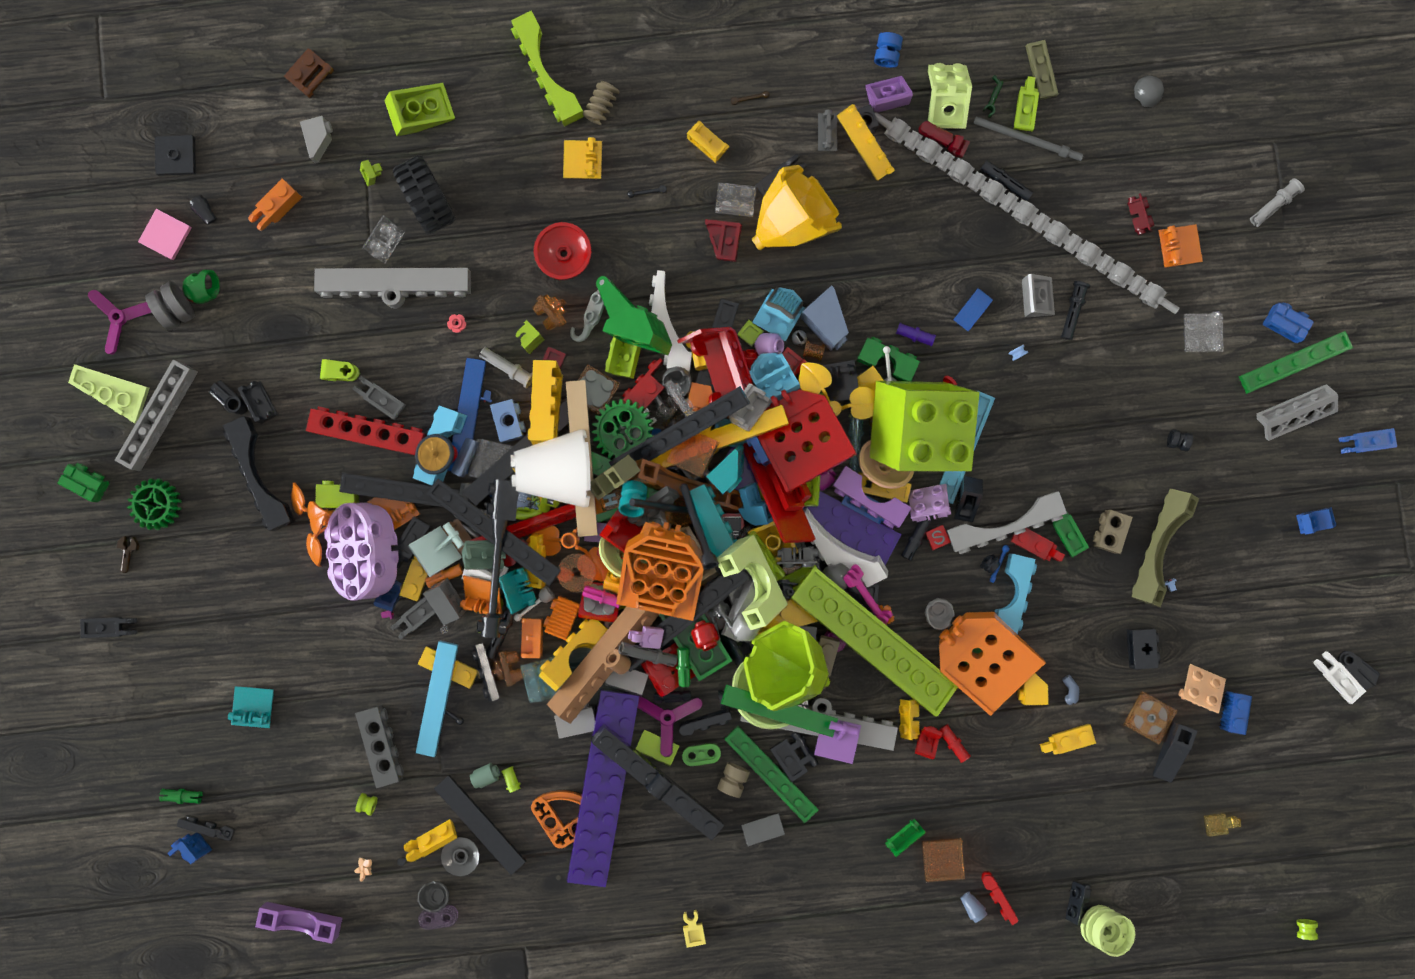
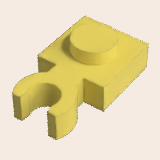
M694 910V918L689 919L687 912H684L683 919L688 924L683 926L687 948L706 944L703 924L696 923L698 920L697 910Z

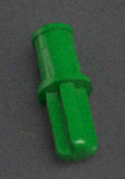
M687 647L677 649L678 665L676 669H678L679 686L681 687L690 686V669L692 665H690L689 661L690 649Z

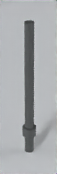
M977 116L974 119L973 124L1058 153V156L1069 157L1081 161L1083 158L1082 153L1073 151L1068 146H1059Z

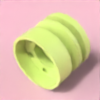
M1103 905L1091 907L1083 916L1080 927L1085 941L1109 956L1118 957L1130 950L1135 939V928L1131 920Z

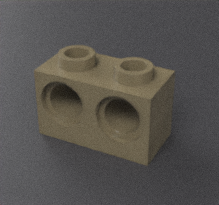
M1105 510L1099 518V530L1095 532L1093 537L1094 547L1114 554H1121L1133 517L1113 510ZM1113 517L1117 519L1116 527H1113L1110 522ZM1107 535L1112 539L1109 546L1105 544V537Z

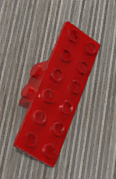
M744 443L745 456L783 543L813 542L816 538L803 508L797 511L784 510L772 479L768 476L767 466L765 467L762 463L758 464L753 455L755 453L753 446L749 447L747 443ZM806 483L797 488L804 504L812 496Z

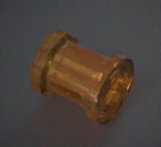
M807 340L802 357H813L821 362L825 345L812 344Z

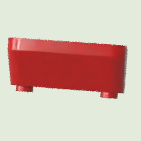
M732 327L699 329L677 340L678 344L690 343L691 351L698 357H704L715 390L709 396V404L739 386L744 391L749 383L753 385L738 335Z

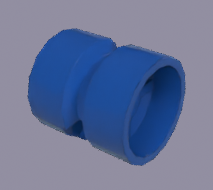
M891 32L880 33L877 42L879 49L876 50L874 63L886 68L897 67L900 57L898 51L901 50L903 41L902 36Z

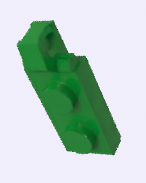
M1067 512V514L1062 515L1063 519L1052 522V525L1070 557H1074L1088 549L1089 546L1071 514Z

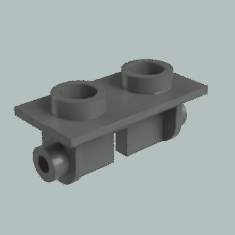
M832 110L818 113V151H837V113H832Z

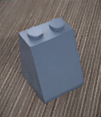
M831 285L802 312L800 317L830 351L834 348L836 350L841 348L846 343V336L849 333L835 289Z

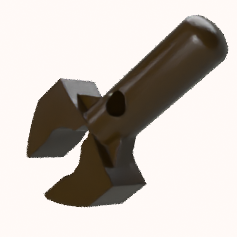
M123 536L117 542V548H120L123 552L120 568L122 573H127L129 570L131 553L134 550H139V543L135 537H131L129 547L126 545L128 536Z

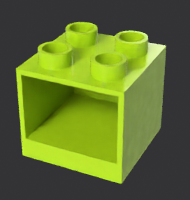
M876 381L869 458L898 471H972L980 392L947 382Z

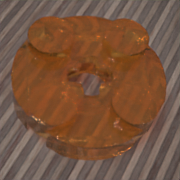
M570 554L562 559L558 566L561 570L558 580L565 589L571 592H582L585 586H591L595 580V564L588 556L583 554ZM574 567L582 569L580 578L572 576Z

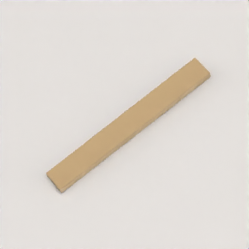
M586 381L566 382L569 430L570 433L580 429L586 431L587 438H585V442H588L591 482L593 480ZM591 490L587 491V496H590L589 506H576L578 537L598 535L595 496Z

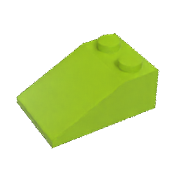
M443 83L390 91L384 100L396 136L413 134L455 119Z

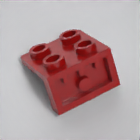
M618 508L599 535L624 553L628 540L640 534L643 526L639 527L636 524L629 523L628 517L621 514Z

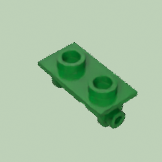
M916 819L910 820L909 824L893 837L887 839L885 844L894 856L897 857L926 832Z

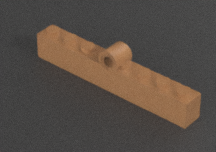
M626 607L548 702L547 705L559 718L571 724L613 671L617 674H624L629 670L631 666L630 658L618 652L621 642L636 644V642L631 641L632 639H628L629 630L642 632L643 626L650 627L659 616V613Z

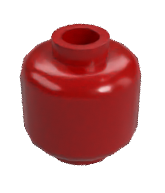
M703 620L694 625L695 628L691 631V636L698 649L708 651L718 645L717 642L720 637L713 623H706Z

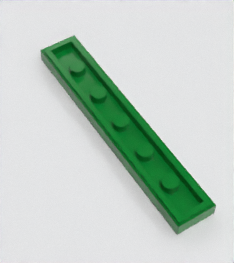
M1343 331L1238 377L1247 394L1348 351L1353 346L1346 331Z
M726 685L721 701L723 705L832 738L835 730L829 729L830 722H838V718L799 706L772 711L763 704L752 700L749 691Z
M739 726L724 738L804 823L819 810Z

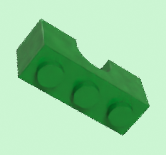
M867 338L856 361L868 367H875L879 359L886 358L883 352V348L886 346L881 344L882 341L878 338ZM889 345L888 347L891 349L889 358L894 365L891 377L899 381L911 382L920 361L916 360L917 357L913 354L906 353L905 355L899 352V348Z

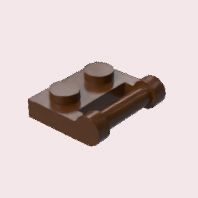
M308 48L287 71L284 77L310 99L314 95V90L328 74L331 75L335 70ZM320 67H322L323 69L318 73V75L311 81V83L307 87H305L304 85L311 79V77L317 72V70Z

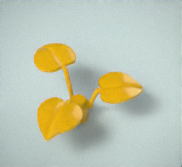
M803 363L801 365L799 375L801 390L816 394L822 391L837 417L840 415L841 410L852 407L851 414L854 418L867 419L873 416L875 391L868 387H858L850 394L851 404L841 406L837 401H830L824 389L832 383L830 372L822 365L816 363ZM825 436L822 442H827L830 436Z

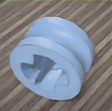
M1024 344L1009 352V355L1013 356V361L1028 353V351L1024 350Z

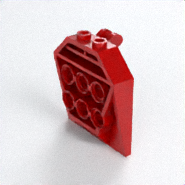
M784 389L781 391L783 399L778 401L777 397L773 395L770 397L772 403L766 410L783 405L789 424L757 437L785 491L789 493L857 455L824 395L803 390L787 393ZM814 417H820L817 422L812 423ZM802 426V430L795 433L796 428ZM781 436H785L783 442H778ZM825 436H830L827 442H822ZM813 445L810 452H805L808 446ZM796 455L794 461L788 462L790 456Z

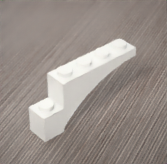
M657 270V276L653 275L652 287H655L654 294L650 295L649 305L652 306L651 312L658 315L657 319L664 322L672 343L669 356L665 355L664 365H667V370L676 366L685 368L690 374L692 352H688L682 343L678 344L677 342L679 338L671 324L665 302L666 274L665 271Z
M808 507L803 509L816 538L811 543L815 544L818 548V555L822 561L825 560L827 565L842 563L849 570L854 564H857L864 573L860 580L862 583H865L866 587L888 577V570L879 555L876 557L843 544L820 525Z

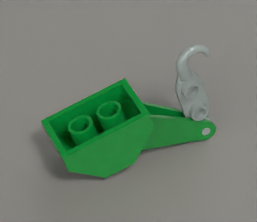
M600 276L596 281L598 290L592 294L584 314L583 332L580 336H576L575 328L572 327L570 331L571 338L576 342H582L587 339L591 330L598 324L604 307H606L610 318L606 320L603 332L621 342L669 356L672 343L664 322L657 319L658 315L648 312V309L637 305L636 308L610 279Z

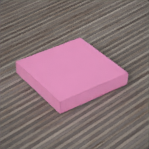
M156 209L138 242L174 261L192 227Z

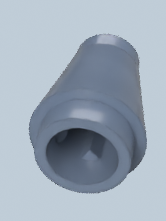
M970 891L960 897L970 920L973 919L976 923L987 915L986 908Z

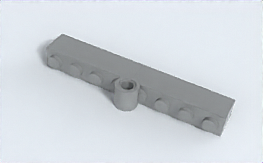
M468 268L315 269L314 291L323 298H332L333 295H340L342 298H351L352 295L369 298L371 295H378V297H382L383 302L389 307L397 309L404 304L405 297H409V294H416V297H428V294H435V297H447V294H454L455 297H465L466 294H471V271ZM396 294V298L391 301V296Z
M823 696L814 698L811 705H809V710L838 718L841 721L861 725L857 744L894 751L898 727L893 725V721L882 719V722H876L873 717L863 716L862 719L855 718V714L844 712V715L836 714V710H832L829 700ZM820 703L825 704V709L822 711L817 709ZM741 715L740 721L750 723ZM793 725L779 728L809 735H819V733Z

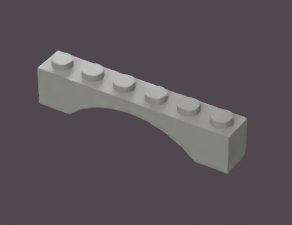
M1059 491L1037 498L1034 505L1025 515L1008 525L997 528H979L962 524L946 531L954 552L959 551V554L971 551L970 547L977 545L980 548L988 545L989 540L996 539V541L1006 539V534L1014 532L1017 535L1025 532L1026 527L1033 526L1034 529L1045 525L1044 521L1051 519L1054 522L1063 519L1062 515L1067 514Z

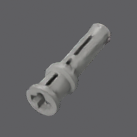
M1295 178L1291 179L1284 189L1277 191L1275 198L1250 217L1251 223L1259 227L1284 204H1290L1292 198L1298 193L1304 192L1303 184Z
M487 347L481 350L479 357L507 373L511 380H517L526 389L531 385L533 373L525 371L519 364L514 365Z

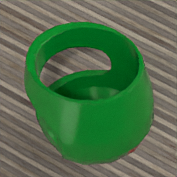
M208 269L202 270L199 274L192 273L188 275L182 285L184 296L196 304H204L215 299L220 289L217 274L215 271ZM207 274L212 280V287L210 289L205 288Z

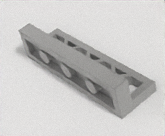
M1326 384L1257 413V420L1265 428V438L1268 441L1338 412V394ZM1331 403L1330 408L1323 410L1327 404ZM1315 410L1311 416L1306 418L1309 412ZM1297 418L1294 423L1288 425L1292 419ZM1280 425L1276 431L1271 432L1272 427Z

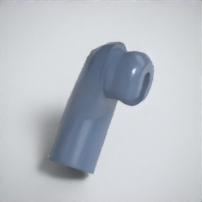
M1067 675L1062 679L1069 689L1068 695L1064 699L1068 705H1072L1073 703L1076 704L1079 700V686L1070 675Z

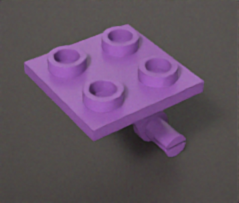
M838 720V722L831 721L829 729L835 730L834 736L832 738L819 734L814 755L853 764L861 725Z

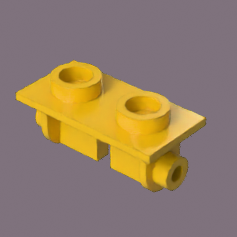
M900 699L899 731L901 738L908 740L918 739V735H920L919 721H913V717H919V703L914 699Z

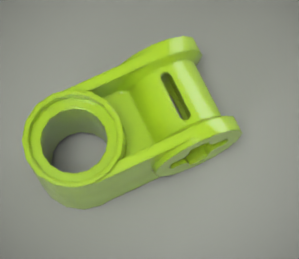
M322 359L320 379L355 381L359 377L358 367L349 362Z

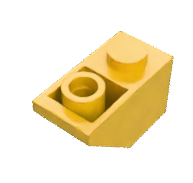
M1034 673L1018 689V700H1021V703L1024 705H1048V685Z

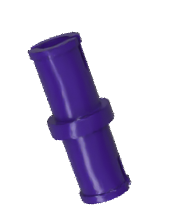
M902 323L899 324L896 332L897 335L912 339V342L918 341L931 347L936 335L920 330L919 327L913 328Z

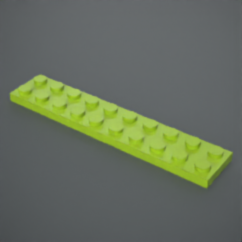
M815 566L811 567L794 590L791 599L932 715L937 717L958 688L940 672V669Z

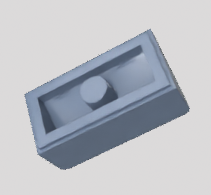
M469 438L465 439L451 470L453 474L465 477L479 442Z

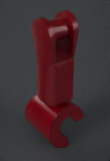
M929 121L923 122L918 128L921 135L945 147L949 145L948 151L958 158L964 156L970 143L968 140H963V136H953L952 133L937 127Z

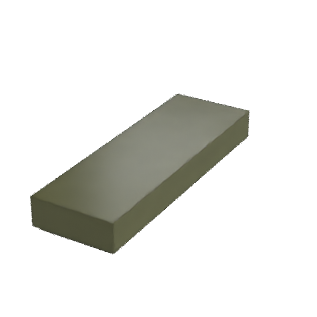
M1042 40L1027 44L1025 47L1032 75L1036 77L1035 87L1039 92L1038 100L1058 96L1059 93L1046 41Z

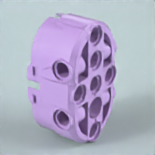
M345 503L340 505L331 514L324 533L328 543L326 556L329 561V579L332 581L335 590L348 600L372 599L387 593L396 580L397 563L399 560L398 551H391V545H397V536L394 532L390 515L384 508L372 505L371 503Z

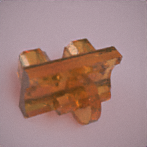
M540 295L536 298L538 302L532 308L537 315H542L546 312L548 318L543 321V324L547 330L563 326L567 323L562 316L565 313L563 306L566 302L564 299L558 301L555 296L550 299L548 295Z
M505 650L499 652L502 667L500 661H495V669L491 670L492 674L497 673L498 681L504 679L502 673L504 672L507 687L512 686L524 678L522 668L512 671L511 663L520 661L518 651L508 652Z

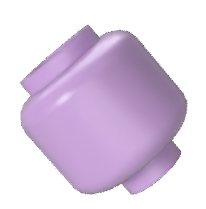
M762 333L755 341V349L758 355L762 353L781 354L784 350V341L776 333Z

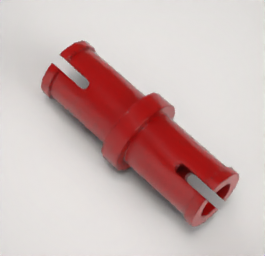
M948 724L938 730L943 733L942 737L948 744V749H952L960 763L971 757L961 744L962 740L956 737Z

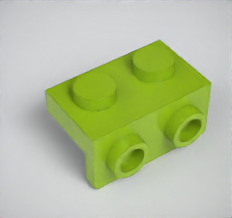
M613 337L610 343L609 356L606 360L605 372L615 376L634 379L641 348L621 342Z

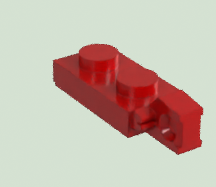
M1025 528L1026 531L1023 533L1013 534L1010 542L1043 560L1050 561L1053 558L1059 562L1065 556L1056 550L1057 545L1028 528Z

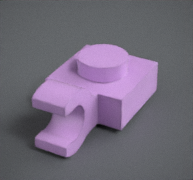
M643 626L642 632L629 630L628 639H632V642L640 643L639 645L644 648L660 649L664 630L658 627Z

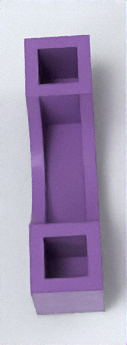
M845 466L832 485L835 488L834 492L843 498L845 495L852 499L850 502L859 508L861 506L868 509L867 513L872 517H881L884 519L883 523L892 529L894 526L899 528L910 512L911 507L897 498H892L885 503L871 501L862 490V476Z
M266 902L259 908L255 927L271 931H300L310 935L313 940L332 944L339 936L342 918Z

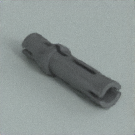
M621 642L618 652L621 655L648 660L656 665L665 664L674 667L677 663L676 654L665 653L661 649L654 650Z

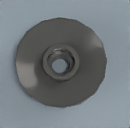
M457 837V839L446 844L441 853L443 867L447 872L455 876L470 874L477 867L480 858L479 849L476 844L464 837ZM463 852L465 857L460 858L458 853Z

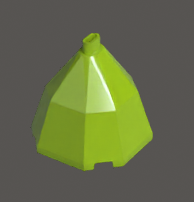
M783 621L755 636L751 644L754 647L750 657H745L743 664L751 699L755 702L763 704L772 711L797 706L821 694L824 687L829 686V673L822 647L808 631Z

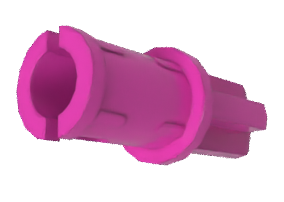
M585 586L583 591L584 597L599 601V604L604 603L619 608V605L616 604L618 595L606 592V589L602 591Z

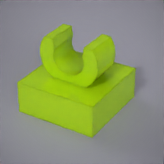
M369 160L361 162L360 171L367 186L374 185L376 177L382 175L380 164L377 163L371 166Z

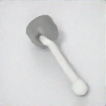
M886 346L883 348V352L885 353L888 378H886L884 381H897L895 378L891 377L889 353L891 349L890 347Z
M548 586L542 588L539 592V599L535 601L536 604L528 606L519 614H515L514 620L520 621L524 614L540 602L548 603L552 601L555 595Z

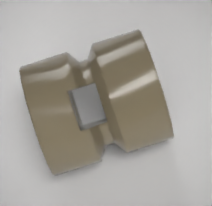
M727 762L723 772L725 777L720 779L717 789L730 796L740 798L744 789L742 784L747 782L750 771L739 765Z

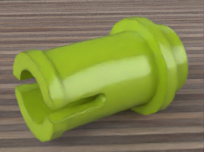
M513 766L502 770L501 772L507 784L506 789H509L510 793L520 789L521 783L516 778Z

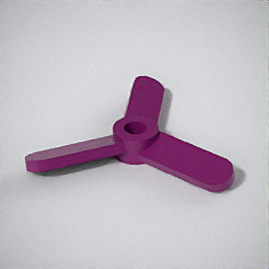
M91 290L88 293L90 301L102 310L111 322L105 352L112 355L117 350L122 325L127 320L151 313L147 302L119 310L99 291Z
M639 696L637 708L660 721V752L664 757H670L673 753L674 723L699 710L702 707V701L699 698H694L670 711L663 710ZM665 717H670L671 720H670V721H665L664 718H665Z

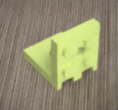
M942 63L929 65L928 75L932 92L928 121L940 128L966 129L972 83L967 66L960 63L953 65H944ZM947 106L954 107L951 112H945L944 109Z

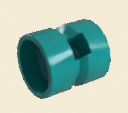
M626 481L622 485L619 512L627 517H640L644 514L645 508L630 506L629 501L631 498L646 500L647 486L640 481Z

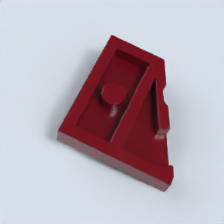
M705 219L717 260L736 262L742 224Z

